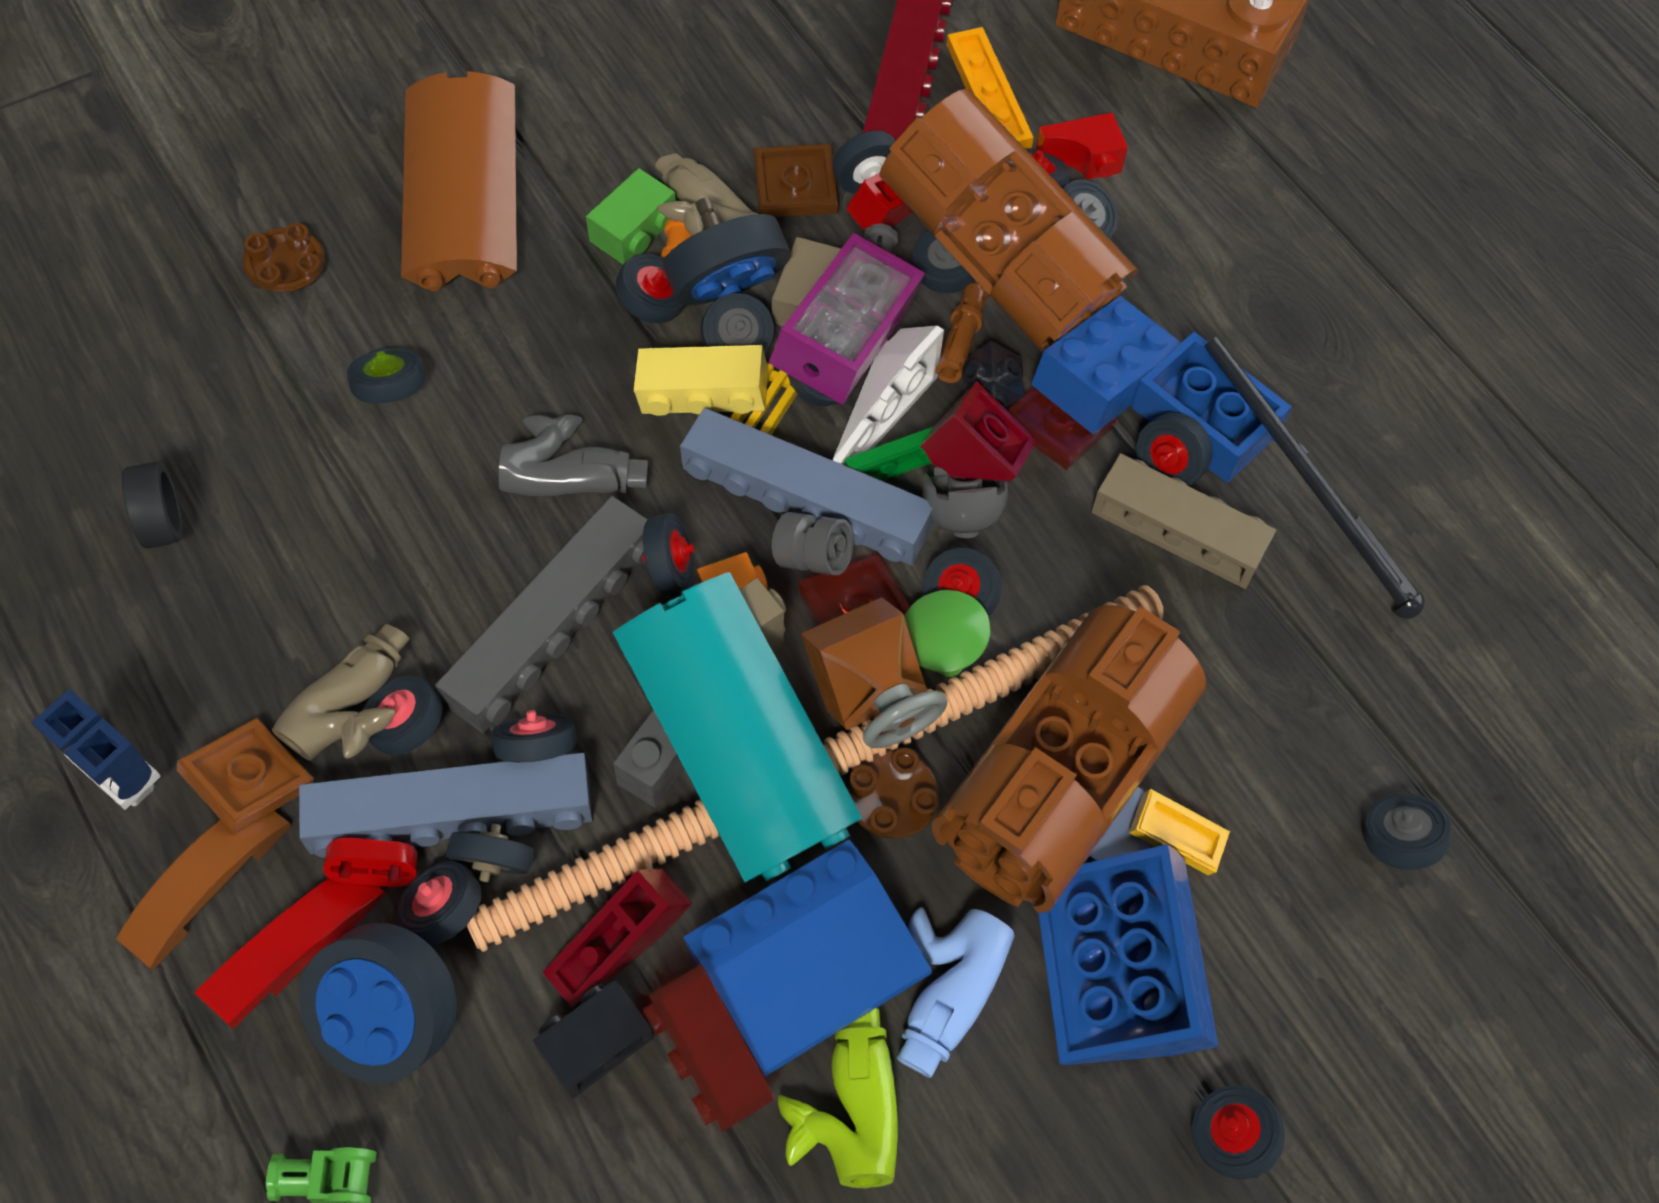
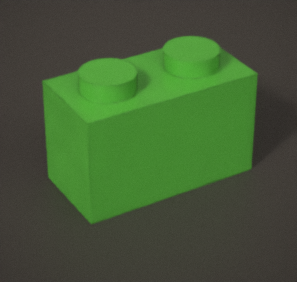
M639 168L586 216L589 242L623 265L633 256L643 254L650 242L664 231L665 224L669 220L660 213L657 206L676 201L675 192Z

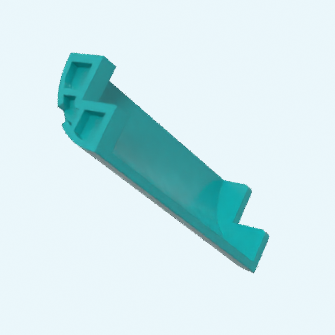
M728 572L683 591L680 597L669 601L665 605L659 603L619 627L613 634L744 882L760 874H763L767 882L791 869L787 859L820 841L824 848L827 849L849 837L850 834L846 827L861 820L862 816L731 573Z

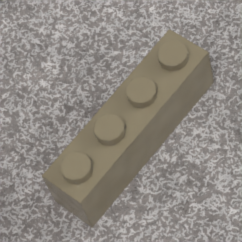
M1121 453L1099 488L1091 512L1244 589L1247 588L1277 530L1256 516H1248L1228 506L1217 497L1207 496L1189 487L1184 481L1178 478H1170L1150 468L1145 462L1131 459Z

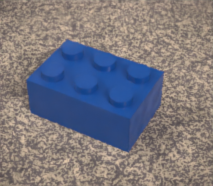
M1119 296L1044 350L1031 385L1094 435L1133 405L1140 380L1181 342L1134 305Z
M1193 332L1140 380L1132 409L1149 422L1155 417L1169 412L1184 413L1196 419L1206 429L1212 442L1213 458L1209 470L1228 484L1274 439L1205 349L1204 345L1208 342ZM1243 369L1284 424L1292 406Z

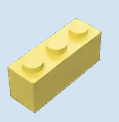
M763 346L638 349L634 393L642 414L662 416L668 413H694L700 415L703 408L714 412H735L740 414L750 411H765L768 367Z

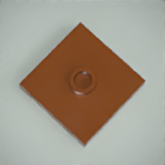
M258 718L251 720L177 761V772L233 834L298 797L299 785L314 782V778Z

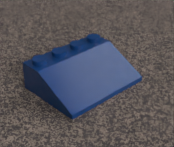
M850 839L683 937L692 965L764 1077L932 974L931 967L876 874Z
M1166 844L1083 864L1054 907L1049 912L1038 913L1059 1063L1062 1065L1164 1057L1219 1047L1185 859L1171 846Z

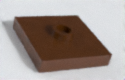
M831 144L754 148L759 214H767L774 217L837 214L838 199L835 176L832 170Z

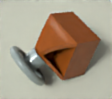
M882 597L801 633L827 712L846 730L876 717L863 733V741L868 747L884 748L902 742L927 728L945 711L948 703L945 694L940 691H927L903 613ZM895 729V730H892V731H889V732L880 734V733L883 732V731Z

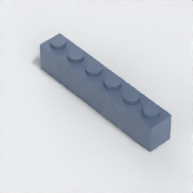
M703 408L680 445L683 469L694 478L699 480L708 479L724 486L734 495L751 497L762 502L768 509L774 512L784 511L786 513L814 515L817 519L819 516L845 519L851 525L854 545L861 544L876 550L884 558L893 562L902 561L912 566L934 526L931 516L933 508L926 499L707 408Z
M585 753L561 755L536 762L515 763L506 761L299 785L300 840L310 854L324 858L327 845L339 838L396 841L426 847L439 843L440 839L450 838L452 832L478 834L481 831L490 832L492 824L501 825L500 832H506L514 836L527 835L534 832L535 828L551 826L558 830L576 829L582 823L593 822L589 770Z

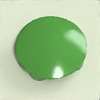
M941 590L929 593L917 600L904 616L919 666L932 672H938L945 677L956 676L962 669L973 664L985 651L991 636L989 618L983 606L973 597L959 591Z

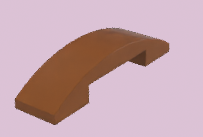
M272 811L233 834L220 819L192 843L155 882L134 909L116 939L153 971L186 937L188 933L183 927L251 857L259 861L291 827V824L277 812Z

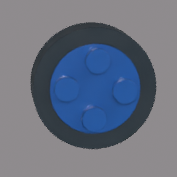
M705 197L695 202L705 230L689 237L673 248L664 258L662 267L676 301L682 305H699L714 302L719 297L731 293L742 294L743 291L770 280L775 276V273L788 263L791 253L774 216L754 214L720 223L716 212H714L715 209L711 199Z
M370 923L359 926L321 949L307 965L299 992L302 1020L309 1038L316 1049L337 1070L351 1078L367 1083L386 1084L401 1080L410 1075L445 1045L452 1033L456 1019L457 1003L455 989L442 959L421 937L405 928L388 923Z

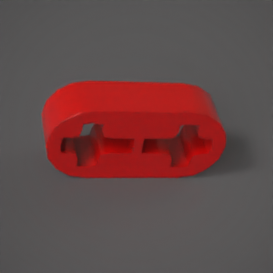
M339 838L331 841L325 849L323 871L329 879L335 882L401 887L410 884L416 878L418 854L415 848L407 843L360 838Z

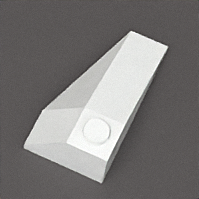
M938 326L903 328L890 341H886L871 365L832 461L844 465L845 458L873 449L937 379L938 374L935 373V369L941 355L944 333L942 328Z

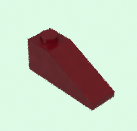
M663 869L637 870L543 971V974L571 1008H577L581 1005L579 1001L585 993L599 984L605 985L659 940L693 903Z

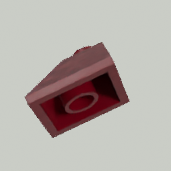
M976 381L932 428L920 447L926 452L928 459L935 466L945 470L951 477L1012 481L1018 475L1037 440Z

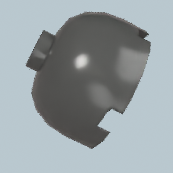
M934 467V476L929 477L927 473L922 475L923 498L933 508L932 521L942 529L953 532V535L956 537L972 538L977 536L980 531L994 525L1002 517L1007 507L1008 481L951 477L945 470L939 467Z

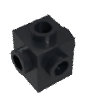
M990 341L967 357L963 369L964 394L977 381L1005 409L1024 397L1021 356Z

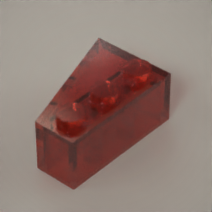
M702 964L689 965L640 993L646 1005L642 1011L656 1036L661 1033L663 1034L672 1050L667 1053V1057L681 1081L688 1078L697 1094L691 1098V1101L705 1126L713 1122L715 1127L723 1132L775 1100L773 1093Z

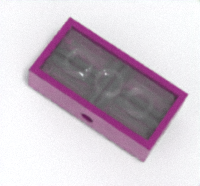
M853 233L782 327L769 364L843 405L910 308L925 272Z

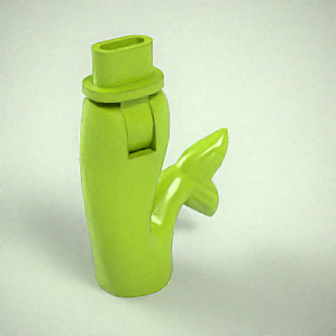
M875 1008L835 1033L837 1043L832 1054L833 1084L843 1106L855 1125V1131L850 1130L836 1117L818 1111L806 1103L783 1095L778 1096L780 1113L787 1123L792 1126L787 1137L785 1149L788 1165H794L818 1143H821L827 1147L831 1154L840 1184L852 1188L886 1186L893 1183L898 1144L896 1093L891 1059L885 1042L887 1038L886 1029L880 1027V1010L878 1008Z

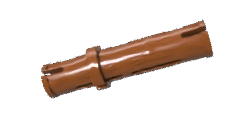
M970 283L963 289L960 304L954 308L951 314L950 321L952 326L943 347L941 358L935 369L936 374L940 373L938 378L947 383H955L960 380L974 335L981 329L984 317L982 311L988 300V294L984 293L985 290L977 283Z

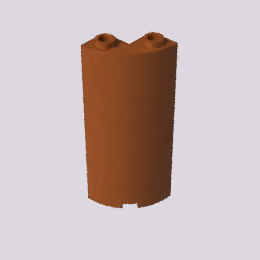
M467 71V77L448 78L447 72L432 75L417 81L405 90L401 277L430 291H438L459 274L487 288H495L517 271L515 85L499 77L479 72Z

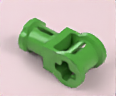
M334 1148L330 1151H313L312 1159H286L284 1154L275 1153L272 1155L267 1170V1198L269 1201H280L282 1196H307V1199L312 1203H371V1197L366 1194L370 1164L376 1162L377 1152L363 1148Z

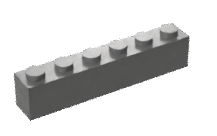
M611 496L436 683L435 686L442 704L483 734L492 724H499L509 713L511 703L522 691L530 690L537 683L541 670L552 658L557 659L566 651L574 633L581 626L586 627L595 619L599 606L609 595L614 596L623 588L628 574L637 564L642 565L645 563L643 561V530L647 519Z

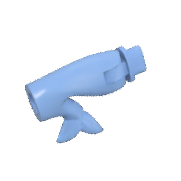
M923 907L918 908L909 921L908 930L928 964H948L962 959L961 962L937 978L921 992L909 1014L908 1029H905L902 1034L905 1043L897 1059L909 1068L929 1078L932 1077L940 1060L943 1062L948 1061L950 1057L949 1052L960 1043L977 1019L997 982L1015 937L1014 931L1007 924L981 910H969L960 923L948 935L943 937L935 936Z

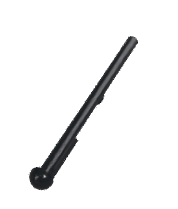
M1216 336L1204 345L1205 349L1399 605L1393 613L1403 619H1411L1418 616L1425 605L1422 592L1417 593L1360 516L1354 518L1310 460L1307 449L1295 440L1219 337Z

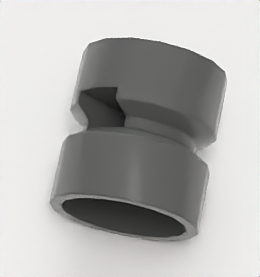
M787 512L776 523L772 538V552L775 562L782 568L806 571L810 569L815 573L840 575L846 570L853 554V531L850 523L845 519L821 516L817 519L814 515Z

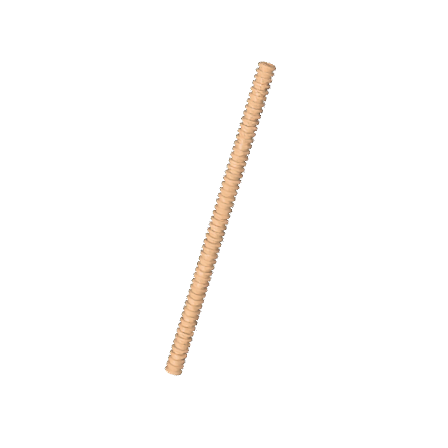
M1147 585L1140 586L1137 591L1132 590L1128 592L1126 597L1120 596L1116 598L1114 603L1107 602L1104 604L1120 606L1134 611L1141 606L1161 620L1163 619L1162 602L1157 593ZM1088 613L1082 614L1079 620H1070L1067 626L1063 624L1058 626L1056 632L1052 630L1047 631L1044 634V638L1041 636L1033 638L1032 644L1030 642L1022 643L1020 650L1015 647L1010 649L1008 656L1002 653L996 657V661L992 659L987 660L984 663V667L980 665L973 667L972 673L968 671L962 672L960 679L956 677L950 678L948 685L944 683L938 684L935 691L945 694L948 700L947 707L936 721L912 737L919 739L923 737V731L932 733L936 730V725L944 727L948 724V719L952 721L958 720L960 713L968 715L972 713L973 707L976 709L983 708L985 701L990 704L995 702L997 695L1002 698L1007 696L1009 689L1015 692L1021 688V684L1028 686L1033 683V678L1039 680L1087 617ZM869 719L863 722L861 727L856 725L850 728L849 733L844 731L838 732L836 739L826 738L823 746L838 774L844 776L848 773V768L854 769L860 766L861 761L865 759L868 763L873 761L874 754L879 753L880 756L886 754L887 749L897 750L899 743L904 746L909 744L911 737L888 747L870 748L863 741V733L871 723ZM895 729L883 731V732H881L880 734H883V733H886V732H889V731H892V730H895ZM701 799L695 802L696 807L692 809L688 805L683 807V813L679 815L675 812L670 813L669 820L665 822L660 818L656 820V826L652 828L649 825L642 828L643 832L637 834L635 831L629 833L630 839L624 841L622 838H619L613 847H610L608 844L602 846L603 852L599 854L592 851L589 853V858L584 861L581 857L575 859L576 865L572 867L565 864L561 867L562 871L557 874L553 870L548 872L549 878L543 881L538 877L534 879L535 884L530 887L527 884L521 885V891L516 894L512 890L507 892L508 898L500 900L497 897L493 899L494 904L486 907L485 904L480 905V911L467 924L477 949L485 952L488 950V944L495 942L496 945L502 943L501 938L506 935L509 938L515 937L516 930L522 928L525 932L530 929L529 924L535 921L538 925L544 922L543 917L550 915L551 918L556 917L557 910L561 908L568 911L571 909L570 904L576 901L579 905L585 902L584 897L591 895L592 898L598 896V890L602 888L605 891H609L612 889L611 884L618 882L619 885L625 883V877L632 876L637 870L643 868L652 869V864L656 862L662 865L666 862V857L671 856L674 859L679 856V851L682 849L689 852L692 850V844L697 842L701 846L706 843L705 838L709 836L712 839L717 838L719 833Z

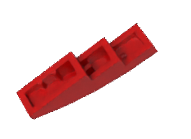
M329 878L261 930L194 993L234 1029L270 992L276 997L309 964L311 959L321 949L351 931L386 895L385 891L379 886L335 882Z

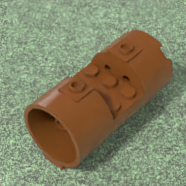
M962 89L951 94L935 105L922 118H916L889 148L891 152L882 165L880 178L1042 353L1114 301L1127 288L1122 281L1126 277L1132 279L1137 275L1139 270L970 89Z
M1104 605L1094 608L1087 615L932 821L931 828L937 843L944 846L947 842L957 856L954 861L956 866L984 889L1016 907H1019L1023 900L1034 903L1033 908L1037 913L1049 912L1054 907L1206 690L1207 682L1203 668L1191 650L1178 638L1179 630L1141 606L1134 611L1120 606Z

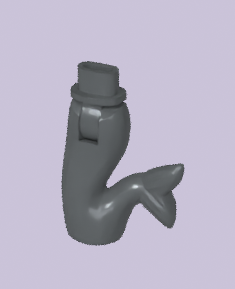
M572 414L562 415L554 419L543 415H532L525 417L523 423L536 438L525 442L502 445L499 462V490L516 495L550 497L577 493L611 494L617 491L618 486H621V493H626L627 487L646 489L648 460L629 459V453L617 452L609 448L585 447L547 461L558 451L562 442L574 434L583 419Z

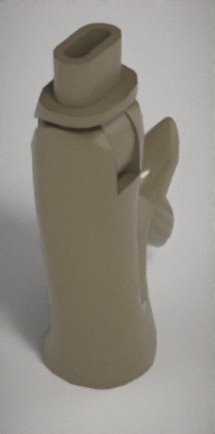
M677 153L663 156L657 160L655 168L663 174V183L669 186L675 192V196L681 200L658 205L657 208L668 219L684 223L685 229L689 234L695 235L703 231L704 226L695 202L705 197L711 199L715 209L714 212H716L720 223L743 216L758 214L748 208L718 176L706 166L697 164L696 160L691 158L683 159Z
M385 624L375 636L367 634L363 639L366 645H355L339 664L305 688L286 707L272 728L273 733L292 751L307 760H312L330 744L339 739H342L343 755L345 758H352L365 748L372 735L382 731L389 725L395 715V710L371 708L359 713L342 710L368 699L386 683L393 669L397 667L401 660L398 652L410 640L409 637L398 628Z

